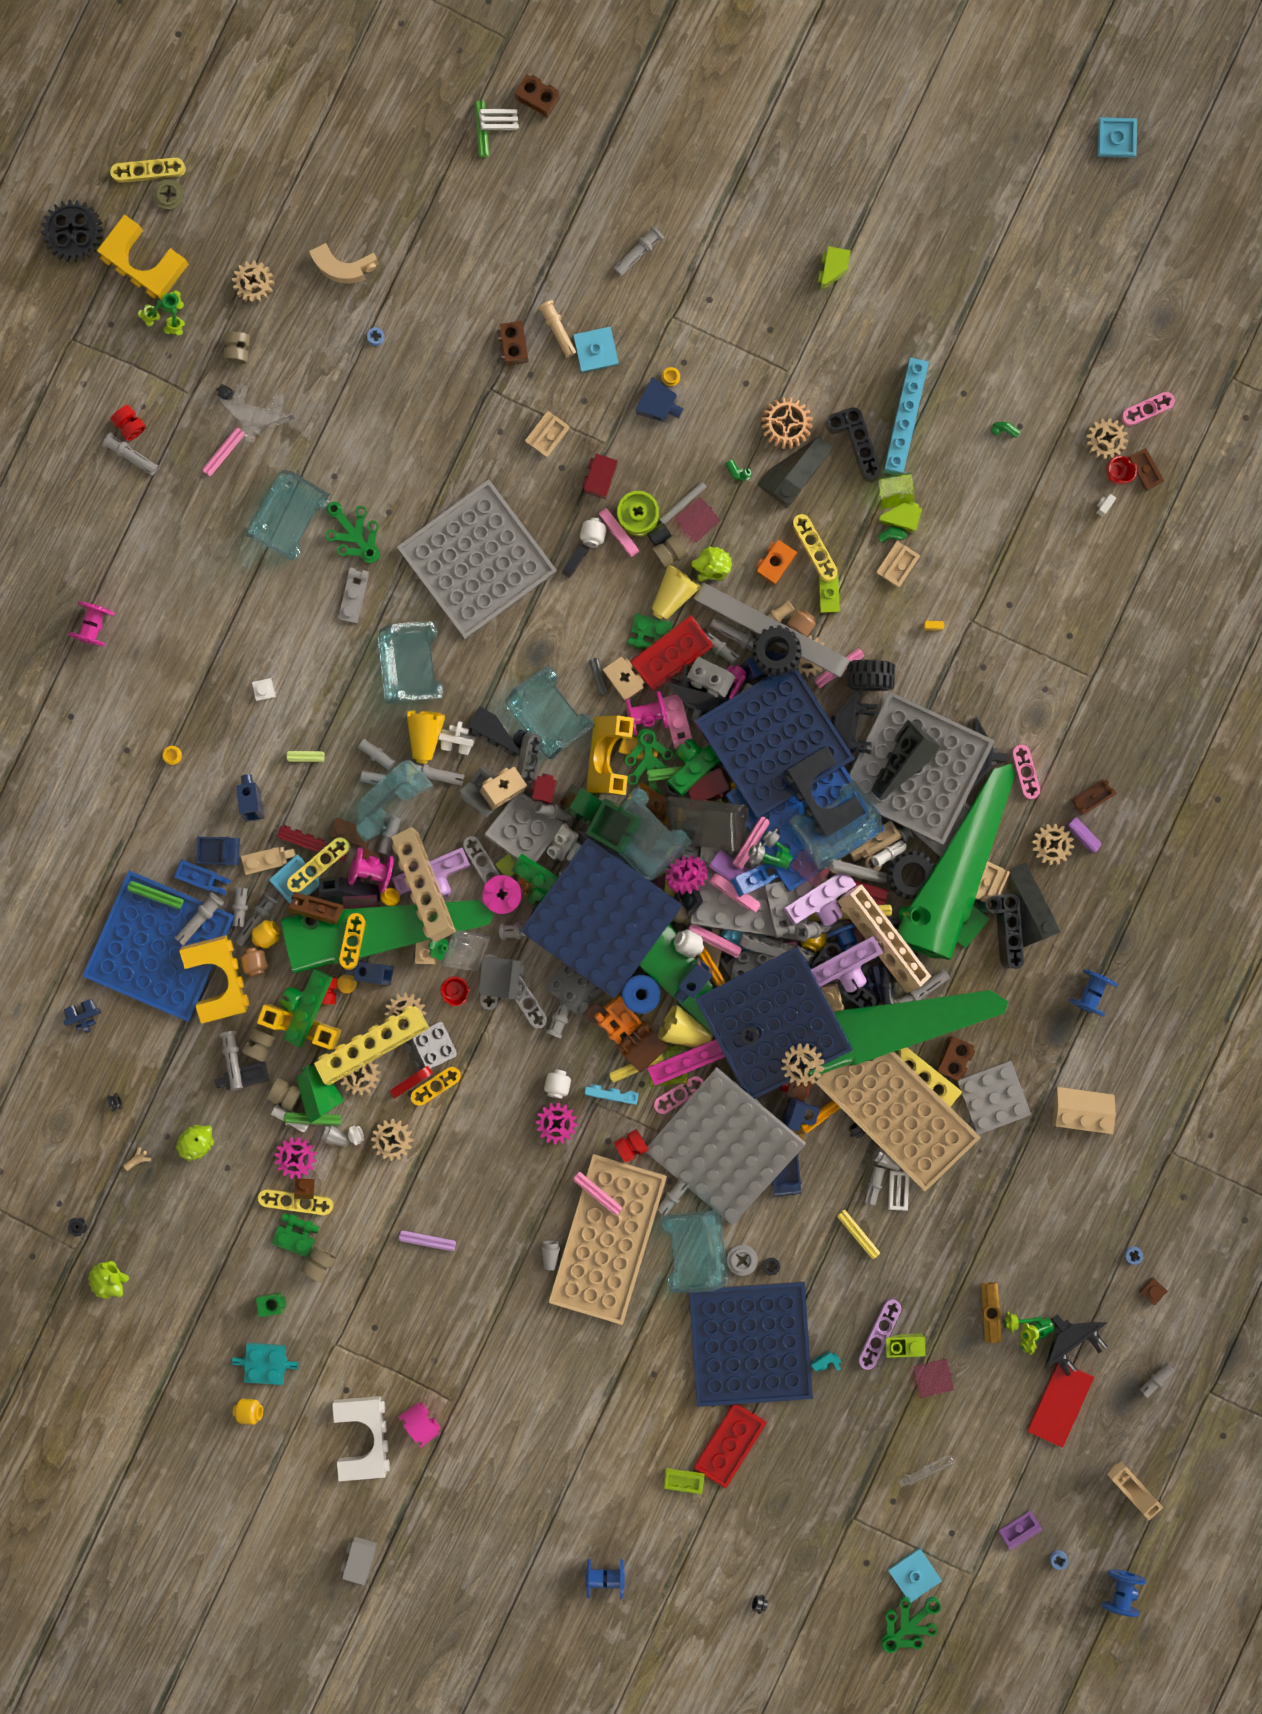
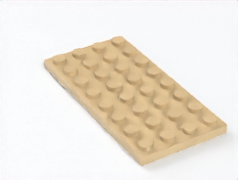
M895 1052L857 1065H847L822 1074L820 1079L815 1081L924 1191L930 1188L980 1139V1136Z
M593 1154L586 1177L622 1207V1210L618 1215H614L582 1189L549 1303L623 1325L667 1176Z

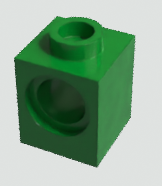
M282 1292L263 1294L256 1297L259 1317L282 1314L284 1308L287 1307L285 1296L282 1297ZM268 1300H275L277 1307L275 1309L269 1308Z

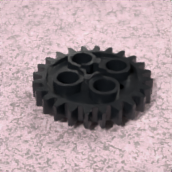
M69 199L68 205L61 201V207L54 204L55 211L49 209L50 217L44 216L47 223H41L42 227L46 229L41 231V234L46 236L42 239L44 243H48L46 248L51 250L53 256L57 254L59 260L64 257L66 262H69L70 258H72L74 263H76L77 257L84 261V255L91 258L90 251L96 253L95 245L101 246L98 239H104L100 232L104 231L103 227L100 226L103 222L101 219H98V213H93V207L88 208L85 202L81 205L79 200H76L75 204H73ZM80 218H85L83 224H77ZM66 219V223L63 226L58 225L60 220ZM81 237H87L84 243H79ZM62 238H68L65 244H60Z

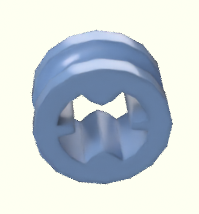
M377 327L371 328L367 333L370 345L377 347L383 344L385 338L383 331ZM373 333L381 336V338H378V341H374V338L370 337L371 335L374 336Z
M1131 1246L1126 1250L1125 1258L1130 1264L1137 1265L1143 1260V1253L1138 1247ZM1134 1250H1136L1139 1258L1137 1260L1134 1258L1133 1261L1129 1253L1131 1251L1134 1253Z
M1056 1550L1050 1555V1563L1055 1569L1063 1570L1068 1565V1558L1063 1551ZM1057 1556L1064 1558V1560H1061L1062 1564L1054 1562V1560H1057Z

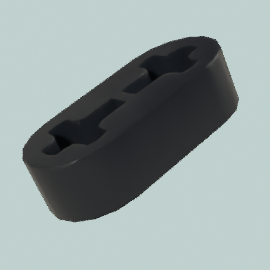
M581 543L565 565L562 574L570 579L586 556L589 548Z

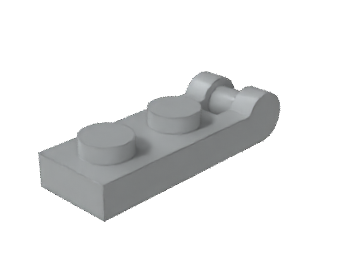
M350 567L338 617L339 620L358 624L369 571L363 570V572L356 571V568ZM355 578L361 579L360 585L354 584Z
M781 881L764 885L775 937H782L783 934H795V926L783 910V908L789 905L785 884ZM786 921V926L781 927L779 922Z

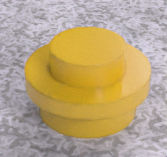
M673 367L666 368L661 375L662 382L669 387L677 385L680 381L679 371Z
M168 746L164 749L162 757L167 764L175 765L181 761L182 752L176 746Z
M393 888L386 889L381 894L382 902L388 906L398 905L400 901L399 892Z
M344 974L338 979V988L341 992L351 993L356 989L357 981L353 979L354 976Z

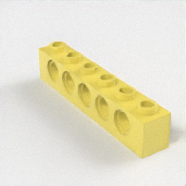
M408 1006L402 1010L400 1015L390 1016L385 1020L386 1023L368 1029L369 1032L363 1036L362 1034L357 1035L347 1045L341 1044L337 1046L333 1053L321 1055L314 1065L324 1084L331 1085L430 1029L420 1009L416 1006ZM407 1020L408 1027L405 1030H402L401 1024L403 1021ZM387 1030H391L392 1035L389 1039L384 1038V1034ZM374 1039V1041H375L374 1047L371 1048V1049H368V1047H367L368 1042H369L370 1040ZM357 1049L358 1055L352 1059L351 1052ZM340 1058L341 1065L338 1068H335L334 1062L336 1059Z
M907 1047L897 1051V1055L904 1062L907 1060L912 1062V1069L918 1075L922 1072L927 1074L926 1083L932 1089L937 1084L942 1086L943 1090L939 1096L951 1107L962 1091Z

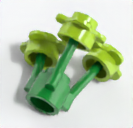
M177 290L168 294L164 293L162 300H158L155 306L145 305L144 309L138 312L139 318H142L147 326H152L155 320L158 321L160 319L158 309L162 307L165 312H171L172 317L166 319L167 325L164 328V332L166 334H176L177 336L182 335V327L185 326V322L176 317V309L184 307V303L180 298L181 293Z
M1006 1312V1317L1003 1318L1004 1328L1010 1331V1333H1014V1330H1018L1019 1324H1023L1019 1345L1029 1355L1037 1349L1035 1342L1047 1337V1334L1054 1331L1053 1323L1048 1317L1044 1319L1041 1316L1018 1319L1016 1314Z

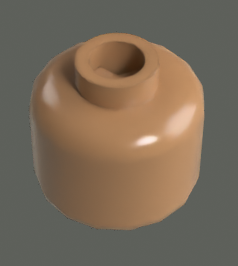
M804 609L802 611L797 610L787 622V626L807 637L816 625L815 617Z
M256 947L246 949V953L241 956L244 973L250 975V977L264 974V970L268 968L265 952L257 950Z

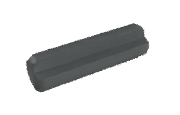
M599 658L591 659L589 663L598 694L605 695L609 691Z

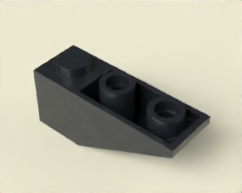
M479 706L468 726L472 729L470 733L479 738L482 735L488 738V743L495 747L498 745L505 748L504 751L512 756L515 754L520 755L519 749L498 717Z
M342 877L319 879V894L323 900L343 906L380 902L378 885L356 880L353 885H350L348 879Z

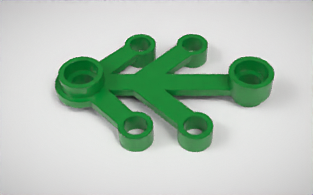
M338 502L329 503L327 513L332 518H337L349 534L336 533L330 529L325 533L326 539L329 542H334L335 540L355 542L360 546L361 549L348 548L345 544L339 545L337 552L342 557L347 555L360 556L367 563L376 562L380 557V551L375 546L376 533L379 530L378 523L374 520L368 522L369 537L368 543H366L362 538L364 519L367 515L366 508L364 506L356 507L355 514L357 519L356 528H354L342 513V506ZM332 506L338 507L336 512L331 511ZM359 509H364L363 515L358 514ZM372 523L376 524V529L374 530L370 529ZM329 533L335 534L333 539L328 538ZM342 547L347 549L344 554L340 553ZM372 550L374 552L373 555L367 556V551Z
M651 729L639 731L637 735L638 744L630 754L624 757V763L628 766H633L636 763L637 756L644 749V758L633 773L627 775V782L631 785L638 783L639 777L645 769L646 771L652 770L654 766L657 769L669 768L653 756L652 748L661 753V757L665 760H670L673 757V751L658 743L656 735ZM644 735L649 736V740L646 742L643 740ZM665 751L670 752V755L667 758H665L664 756ZM630 756L633 758L632 763L627 762V758ZM632 775L635 776L634 782H630L629 778ZM648 781V786L663 796L662 791L657 788L656 781Z
M906 1596L899 1599L901 1626L895 1633L894 1622L897 1620V1615L893 1609H888L885 1612L887 1634L881 1638L880 1642L882 1649L888 1653L896 1652L899 1647L919 1650L924 1645L922 1637L914 1636L912 1640L902 1638L906 1634L936 1636L938 1629L934 1623H928L926 1626L916 1625L928 1614L934 1615L940 1612L941 1604L937 1597L931 1596L927 1598L925 1606L910 1620L909 1608L911 1607V1601ZM907 1601L908 1604L902 1605V1602ZM930 1602H936L934 1606L929 1605ZM893 1614L894 1617L888 1618V1615ZM929 1628H935L933 1632L928 1631ZM892 1640L893 1643L887 1644V1641ZM917 1640L921 1641L918 1645L914 1644Z

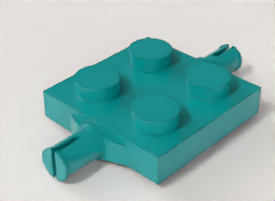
M248 1342L245 1357L232 1358V1365L243 1366L245 1383L283 1385L286 1369L298 1370L299 1362L287 1361L286 1345Z

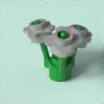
M777 828L773 832L769 830L768 833L764 834L763 840L765 842L762 846L761 842H758L750 847L748 862L751 863V867L760 866L761 862H765L780 868H788L793 855L789 854L790 849L777 841L780 837L776 833ZM775 844L782 850L781 852L777 851L773 857L765 854L764 846L767 845L771 848Z

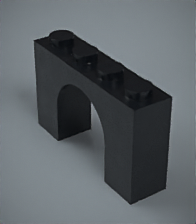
M827 746L819 748L783 770L785 781L789 786L792 785L795 790V798L803 804L805 808L803 811L806 817L812 820L814 831L818 836L821 835V837L830 836L865 814L857 797H850L831 809L823 808L815 802L811 792L813 780L819 773L836 764Z

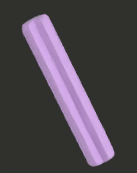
M403 1230L399 1234V1241L447 1251H454L456 1241Z

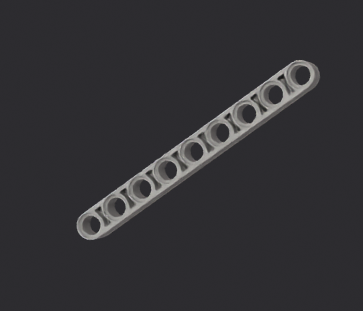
M701 582V587L692 598L701 605L756 634H761L763 629L768 630L769 626L777 628V625H780L783 629L787 627L704 582ZM789 628L790 632L793 631L796 637L799 638L801 658L841 678L850 662L849 659ZM780 642L775 643L789 651L788 647L785 644Z

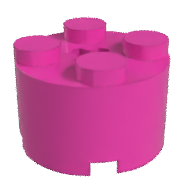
M498 875L491 878L483 888V901L491 911L498 914H506L515 910L520 904L522 891L520 885L513 878L506 875ZM500 889H503L504 892L508 893V895L505 896V900H502L501 897H497V894L500 893Z
M416 1402L399 1415L398 1418L400 1421L404 1419L403 1426L416 1443L420 1441L419 1447L422 1448L440 1434L441 1426L434 1417L432 1419L429 1418V1410L423 1402L420 1404Z

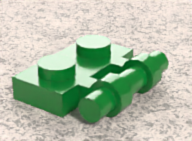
M636 613L631 633L638 634L637 639L629 638L628 645L634 646L638 650L641 648L646 649L653 643L643 641L644 636L654 638L655 642L671 630L673 623Z
M284 1213L281 1220L288 1223L287 1227L278 1226L272 1244L308 1258L315 1242L314 1238L309 1237V1233L317 1234L320 1227L314 1225L309 1220L306 1222L298 1219L296 1215ZM294 1225L303 1228V1234L292 1230Z

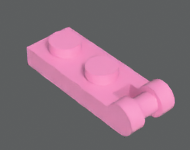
M677 694L663 698L675 750L681 743L685 745L684 741L686 739H692L683 701ZM684 733L685 738L678 739L677 734Z

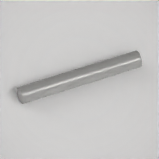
M703 482L699 483L659 519L660 522L666 524L706 488V485Z

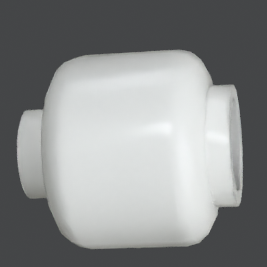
M591 518L583 522L580 539L584 545L595 548L604 542L606 526L601 523V519Z
M690 930L679 932L674 939L676 951L688 958H693L703 951L702 937Z
M562 1070L548 1073L544 1086L545 1092L548 1093L547 1096L556 1099H562L563 1096H567L571 1079Z

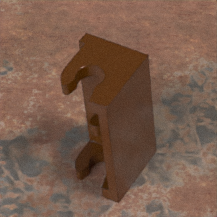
M1102 779L1070 799L1080 815L1086 814L1117 794L1114 789L1109 787L1108 780Z

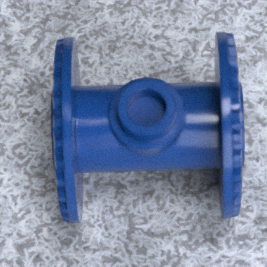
M854 923L843 926L827 934L826 939L837 937L842 952L858 944L853 932L857 927Z
M1083 969L1082 973L1090 976V980L1083 988V995L1080 1001L1070 998L1069 1002L1089 1013L1104 1017L1105 1013L1096 1008L1106 986L1110 985L1117 988L1118 984L1099 973Z
M646 975L634 976L623 987V1002L632 1012L639 1014L648 1013L659 1003L660 988L655 980ZM638 989H644L647 993L646 997L642 1000L636 997Z
M587 1559L586 1596L588 1599H590L591 1588L620 1589V1599H623L625 1588L623 1559H620V1570L591 1569V1559Z
M1108 1570L1107 1574L1117 1579L1115 1587L1117 1592H1114L1113 1602L1103 1601L1101 1606L1115 1614L1138 1617L1140 1611L1131 1607V1602L1136 1601L1138 1598V1590L1134 1586L1135 1584H1146V1579L1128 1571Z

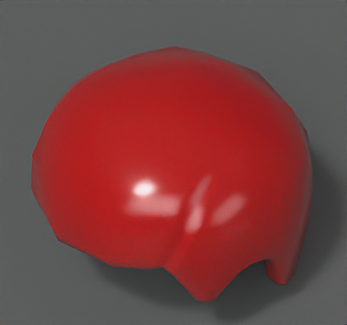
M1115 456L1106 465V474L1112 483L1124 485L1134 480L1137 475V466L1130 462L1129 457Z
M451 976L443 981L440 995L444 1002L450 1006H460L467 1001L469 987L464 979Z

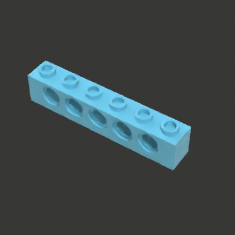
M911 357L908 361L883 473L899 477L904 473L928 369V361Z

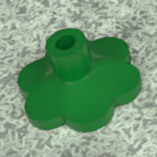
M445 938L437 942L434 940L430 941L428 944L430 949L429 955L432 958L443 960L444 956L449 953L448 940Z

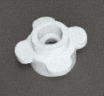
M359 1126L349 1127L348 1137L355 1146L364 1141V1134Z

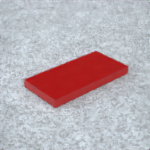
M690 615L631 659L630 662L651 690L655 691L666 682V677L672 678L683 670L684 664L688 666L697 657L711 649L714 644L693 616Z
M1057 1363L1027 1431L1063 1448L1094 1380V1376L1079 1369L1073 1371L1067 1366L1071 1373L1067 1377L1066 1373Z
M732 1404L693 1468L700 1473H704L706 1477L726 1489L767 1424V1421L740 1404Z

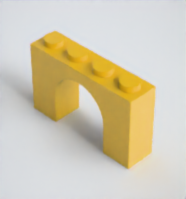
M124 214L97 251L101 256L100 260L108 266L110 263L116 267L115 271L123 277L125 275L131 278L130 281L138 288L140 286L146 289L145 292L153 299L157 297L162 300L163 294L168 293L189 264L185 258L170 248L158 265L150 270L140 271L131 267L128 261L129 250L143 230L140 225Z
M618 715L594 717L586 791L598 795H626L628 776L613 774L610 767V755L618 739L632 737L634 718Z
M227 935L186 945L180 949L185 969L202 964H215L221 967L228 977V988L224 993L197 1002L196 1009L201 1024L244 1013L248 1008L247 1006H249L247 994L244 995L242 990L244 987L242 976H238L237 969H239L238 961L232 956L231 951H234L231 940H228Z
M272 1004L263 1005L257 1024L274 1030L287 1031L293 1015L288 1010ZM314 1020L306 1038L312 1040L313 1044L331 1050L336 1048L342 1030Z

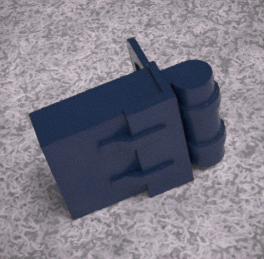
M197 836L196 863L217 864L218 866L239 865L240 838Z
M793 1097L788 1098L786 1110L783 1112V1124L789 1129L799 1132L802 1123L808 1125L816 1123L819 1115L818 1107L806 1104L805 1101ZM807 1109H811L814 1112V1116L810 1120L804 1119Z
M798 1154L772 1181L774 1196L783 1197L784 1195L794 1196L801 1194L802 1182Z

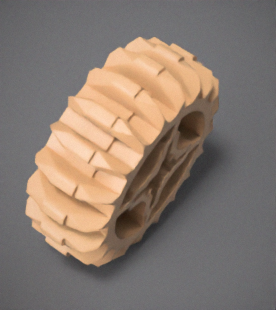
M782 397L781 404L778 400H774L775 407L769 404L768 409L770 411L764 410L763 414L767 417H762L761 421L767 424H763L761 429L767 430L764 432L765 437L771 435L768 439L769 443L775 440V447L782 443V449H785L786 444H788L789 449H792L793 443L798 447L800 446L799 440L805 442V436H810V432L807 429H812L813 425L809 424V422L813 419L812 417H806L810 414V410L803 411L806 407L805 404H802L800 407L798 406L800 400L797 399L794 404L792 403V397H789L788 402H785V398ZM786 409L784 416L772 418L776 412ZM792 410L800 416L802 422L792 417ZM788 415L789 423L792 424H789L787 430L785 431L786 426H784V424L782 423L785 422ZM772 424H775L776 427L782 430V436L774 431ZM802 428L797 435L788 437L790 430Z

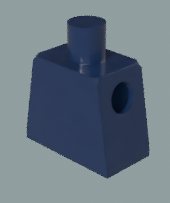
M652 377L636 408V414L665 422L669 414L679 419L684 408L674 404L677 395Z
M774 650L766 652V656L773 661H780L786 657L784 651L777 654ZM754 657L747 659L740 665L747 674L746 683L768 675L767 673H762L761 669H758L754 662Z
M252 774L242 775V784L236 786L239 814L245 822L265 819L258 785L253 782Z
M697 957L678 981L680 989L674 997L681 1003L688 996L694 999L712 978V968ZM693 982L695 984L690 986L687 983Z
M358 961L354 969H346L345 973L346 975L354 976L353 979L355 981L391 985L394 966Z

